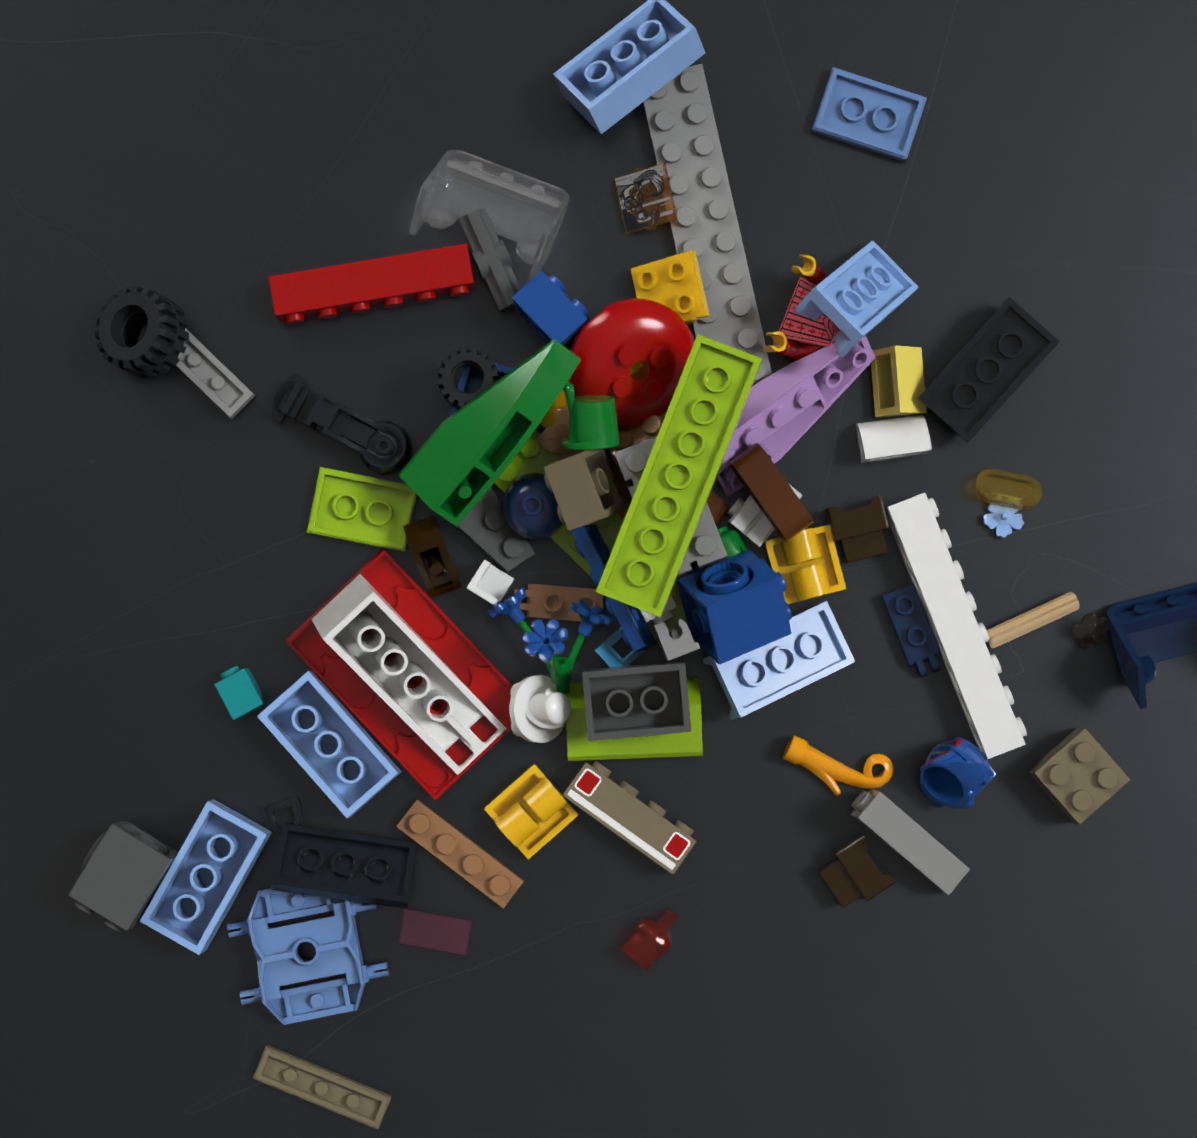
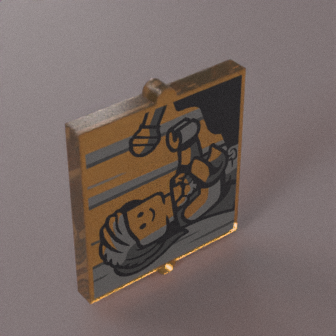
M660 163L644 169L637 167L635 172L614 178L625 233L627 235L645 229L653 231L656 229V226L678 220L666 163Z

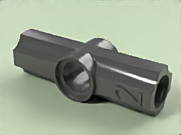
M482 208L472 211L459 218V223L472 249L471 256L481 279L486 281L499 312L515 306L512 297L521 288L512 270L513 263L504 242L499 240L486 209Z

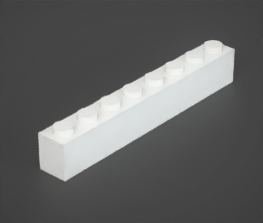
M922 493L885 508L890 528L922 603L978 749L986 759H990L1026 745L1023 739L1027 735L1025 726L1021 718H1015L1010 706L1014 704L1013 696L1008 686H1002L998 676L999 673H1002L1000 663L996 655H990L986 646V642L989 641L988 633L983 623L978 624L973 613V611L977 610L976 603L970 591H964L960 581L964 579V574L957 560L952 561L948 551L952 544L946 530H940L936 520V517H939V511L934 499H928L926 493Z

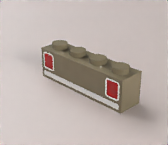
M595 760L592 765L585 762L562 796L668 872L674 874L697 842L691 837L694 830L679 819L673 824L663 817L667 811L651 799L648 804L642 802L636 797L639 791L626 781L622 780L620 785L609 778L611 771Z

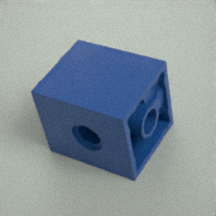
M750 550L677 579L692 638L719 665L792 634L789 622L792 619V613L785 602L783 593L786 591L785 581L779 572L773 571L764 559H759Z

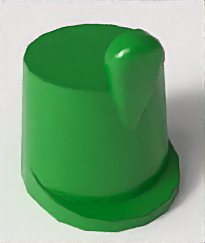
M566 384L563 390L570 413L568 436L561 440V446L575 450L605 449L618 446L620 439L615 398L606 395L574 397L573 384Z

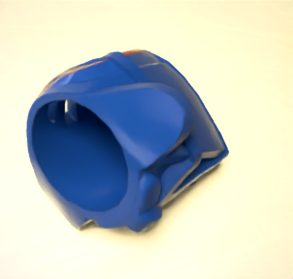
M958 737L935 746L929 753L925 764L920 767L921 792L938 808L948 805L950 808L968 809L974 805L973 799L996 774L985 756L974 744Z

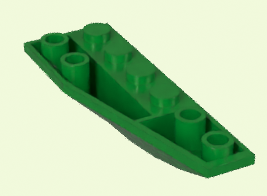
M556 339L551 340L443 421L399 473V477L431 510L457 527L525 445L562 392L581 359Z

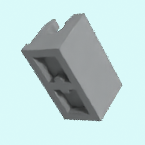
M682 619L676 622V628L679 630L680 635L677 630H672V638L669 636V630L664 622L652 627L666 662L700 649L699 643H694L689 627Z

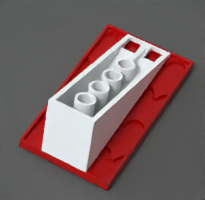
M383 548L286 639L288 645L435 801L511 729L512 722L509 714V704L511 699L510 691L513 685Z

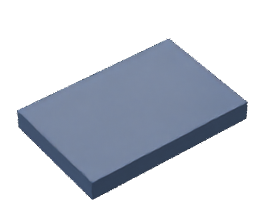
M833 67L811 132L906 162L927 98Z

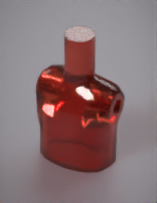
M668 908L657 923L649 919H643L636 926L630 938L621 946V949L643 969L648 971L654 962L671 947L672 940L666 931L677 920L678 916Z

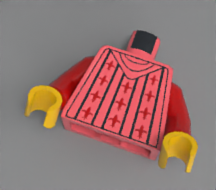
M803 254L798 255L804 261L803 268L792 265L791 270L795 274L804 275V278L800 277L779 331L766 333L767 336L773 338V346L763 347L765 352H778L794 360H799L832 345L833 338L840 331L825 314L814 321L794 311L811 290L828 277L816 266V260L812 256Z

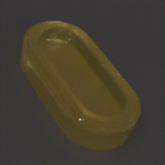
M994 468L985 469L978 475L974 483L975 494L980 500L1008 508L1030 510L1038 504L1042 497V487L1035 478Z

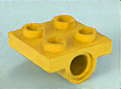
M690 250L631 268L637 298L653 300L669 307L684 320L687 326L697 323V320L710 317L695 251Z
M829 524L805 529L787 542L781 537L764 541L770 568L775 572H779L785 581L786 591L783 593L787 604L847 589Z
M536 764L530 767L484 808L503 834L528 860L579 815Z

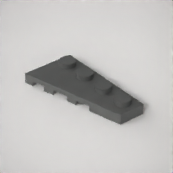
M491 487L457 527L453 525L475 543V546L506 574L535 555L525 537L519 536L509 528L503 517L502 503Z

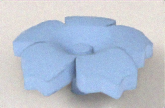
M999 497L992 499L990 506L987 508L990 513L983 516V524L988 526L990 530L996 527V536L1005 538L1012 533V529L1020 530L1022 525H1024L1022 515L1015 514L1021 505L1017 500H1006L1003 504Z

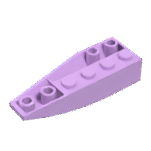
M866 336L842 359L838 356L835 343L789 364L752 386L715 480L716 484L728 498L744 487L732 470L729 462L755 443H758L764 449L774 464L779 461L876 358Z

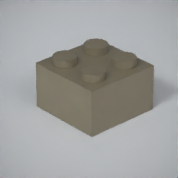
M604 449L585 450L544 467L546 486L550 492L554 493L558 503V517L563 524H566L568 531L606 518L626 507Z
M1076 728L1027 771L1068 820L1079 825L1130 781V778L1086 728Z

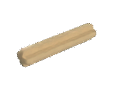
M1068 592L986 630L989 636V646L996 648L1077 611L1080 605L1078 598L1073 592Z

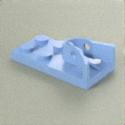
M872 240L815 286L794 311L814 321L825 314L840 329L833 338V341L835 342L837 354L842 359L864 336L907 300L919 287Z
M827 601L793 616L789 620L792 634L720 665L711 656L702 659L704 664L713 667L732 708L728 715L730 720L741 718L855 662Z

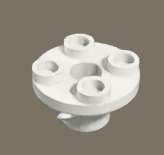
M529 676L515 683L510 691L511 699L509 704L513 733L532 743H545L556 738L563 730L566 720L570 716L571 705L569 699L563 693L556 691V685L552 683L551 678L548 676Z

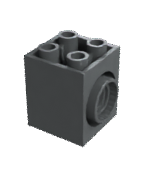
M127 820L113 823L108 831L101 834L88 852L81 866L82 873L68 895L76 900L74 905L89 914L95 911L105 917L103 922L110 928L121 932L123 929L128 931L142 924L140 920L178 852Z

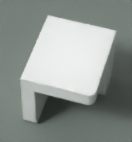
M484 560L467 586V589L496 606L502 601L515 579Z

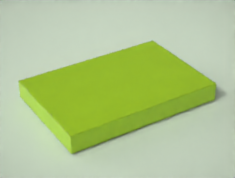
M320 467L307 533L406 552L408 541L403 526L412 523L417 494L405 483Z

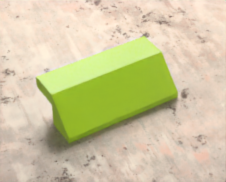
M687 678L691 732L588 741L583 682L569 683L570 692L565 694L571 705V713L566 720L568 761L703 756L699 678Z

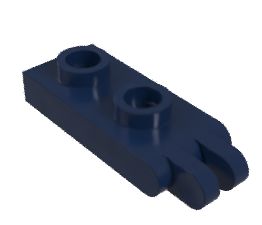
M914 584L882 595L881 598L908 666H916L920 677L927 676L923 663L928 661L933 673L940 671L936 657L941 656V652Z

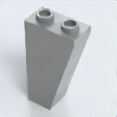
M871 789L870 792L862 791L851 806L855 809L851 813L852 817L943 893L950 895L969 872L970 868L880 791Z

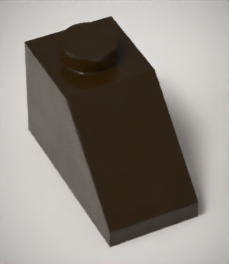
M435 514L403 526L410 551L430 598L462 587Z

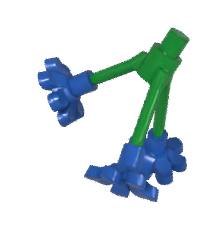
M522 587L514 596H509L502 603L491 608L487 614L492 618L508 614L515 625L518 623L524 632L523 641L528 644L525 647V651L531 657L539 654L540 659L545 663L550 672L552 683L556 685V691L564 695L570 692L569 682L572 679L571 670H573L575 659L585 637L590 636L594 625H610L614 619L606 614H601V608L591 607L590 609L589 605L584 601L572 602L571 610L578 613L582 619L577 629L579 635L568 657H556V654L560 655L565 650V645L562 642L568 639L567 629H559V622L555 619H551L547 626H544L542 620L537 619L532 622L533 633L523 620L526 617L518 607L521 605L522 599L527 596L524 587Z

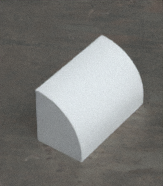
M922 414L856 424L861 463L922 455L932 450L927 423Z

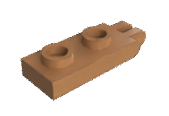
M528 584L527 590H525L527 595L526 603H521L518 606L521 610L525 611V617L581 622L580 615L571 610L572 602L584 601L589 605L590 609L591 607L601 608L602 614L604 595L596 593V589ZM514 589L513 596L519 589Z

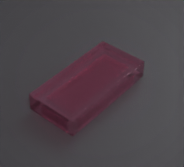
M405 909L399 943L466 955L472 920Z

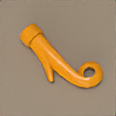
M792 735L782 756L783 760L796 766L800 765L812 772L836 796L841 794V790L835 780L859 788L874 789L882 787L889 782L894 771L890 758L883 754H873L867 758L862 774L808 744V741ZM878 763L882 764L883 771L880 775L873 776L872 767Z

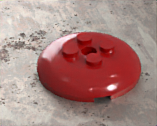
M640 298L625 299L603 307L602 312L582 325L570 348V351L581 359L568 380V383H572L574 386V397L584 395L614 397L619 430H629L642 426L644 420L653 415L659 417L668 410L695 342L689 327L677 313L659 302ZM641 362L643 367H640L637 372L630 375V369L633 364Z

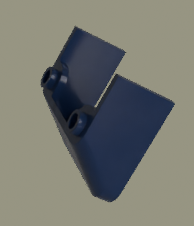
M1197 583L1120 602L1108 609V626L1120 671L1140 709L1147 708L1146 684L1156 677V666L1154 663L1197 652Z

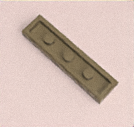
M269 1045L265 1047L253 1079L377 1130L392 1097L387 1093Z

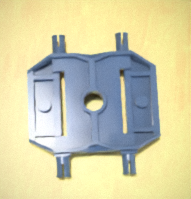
M271 888L259 890L248 919L242 922L227 924V931L241 928L240 930L228 932L229 938L247 934L251 936L252 946L257 959L260 986L259 988L240 991L241 1004L245 1005L261 1001L283 1025L358 1010L366 983L370 979L389 976L387 962L369 966L364 965L354 916L357 912L376 909V905H363L361 902L271 890ZM334 910V916L270 929L268 927V923ZM302 942L312 943L316 949V955L310 961H305L298 955V946ZM346 973L345 977L280 989V986Z

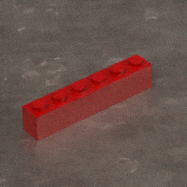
M467 243L269 276L275 316L279 321H285L286 325L302 323L305 321L304 317L315 315L318 316V319L334 318L338 316L337 312L350 310L352 314L365 313L370 311V306L383 304L384 308H395L402 306L403 301L416 299L417 303H425L436 300V295L449 293V297H461L468 295L469 290L475 289Z

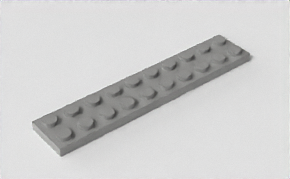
M697 64L687 67L642 103L656 166L663 165L665 176L662 178L664 184H666L664 185L663 197H670L669 200L665 201L666 210L672 209L673 213L668 214L676 255L690 250L695 251L710 317L697 320V323L692 324L695 339L697 334L762 358V363L753 383L754 386L770 376L772 371L768 353L763 349L766 344L703 64Z

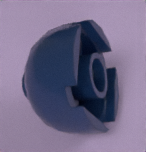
M539 472L524 474L513 480L506 489L502 501L503 517L509 528L519 536L532 540L548 538L557 533L564 525L557 514L558 503L554 493L550 492L546 486L545 474Z

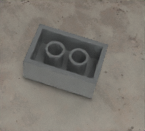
M684 661L582 670L588 741L691 732L686 665Z

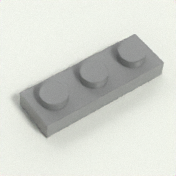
M185 328V331L189 333V340L184 341L183 346L186 347L184 354L180 352L178 356L180 361L176 366L233 419L255 395Z

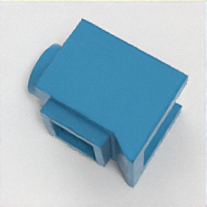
M621 627L595 650L609 667L629 666L645 651L634 652L632 650L625 658H622L612 647L622 638Z

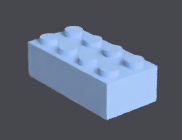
M648 0L553 73L566 100L600 134H603L706 52L696 28L666 0Z
M307 671L257 716L346 818L352 817L402 772L313 671Z
M215 799L207 801L140 922L198 955L205 952L273 832Z

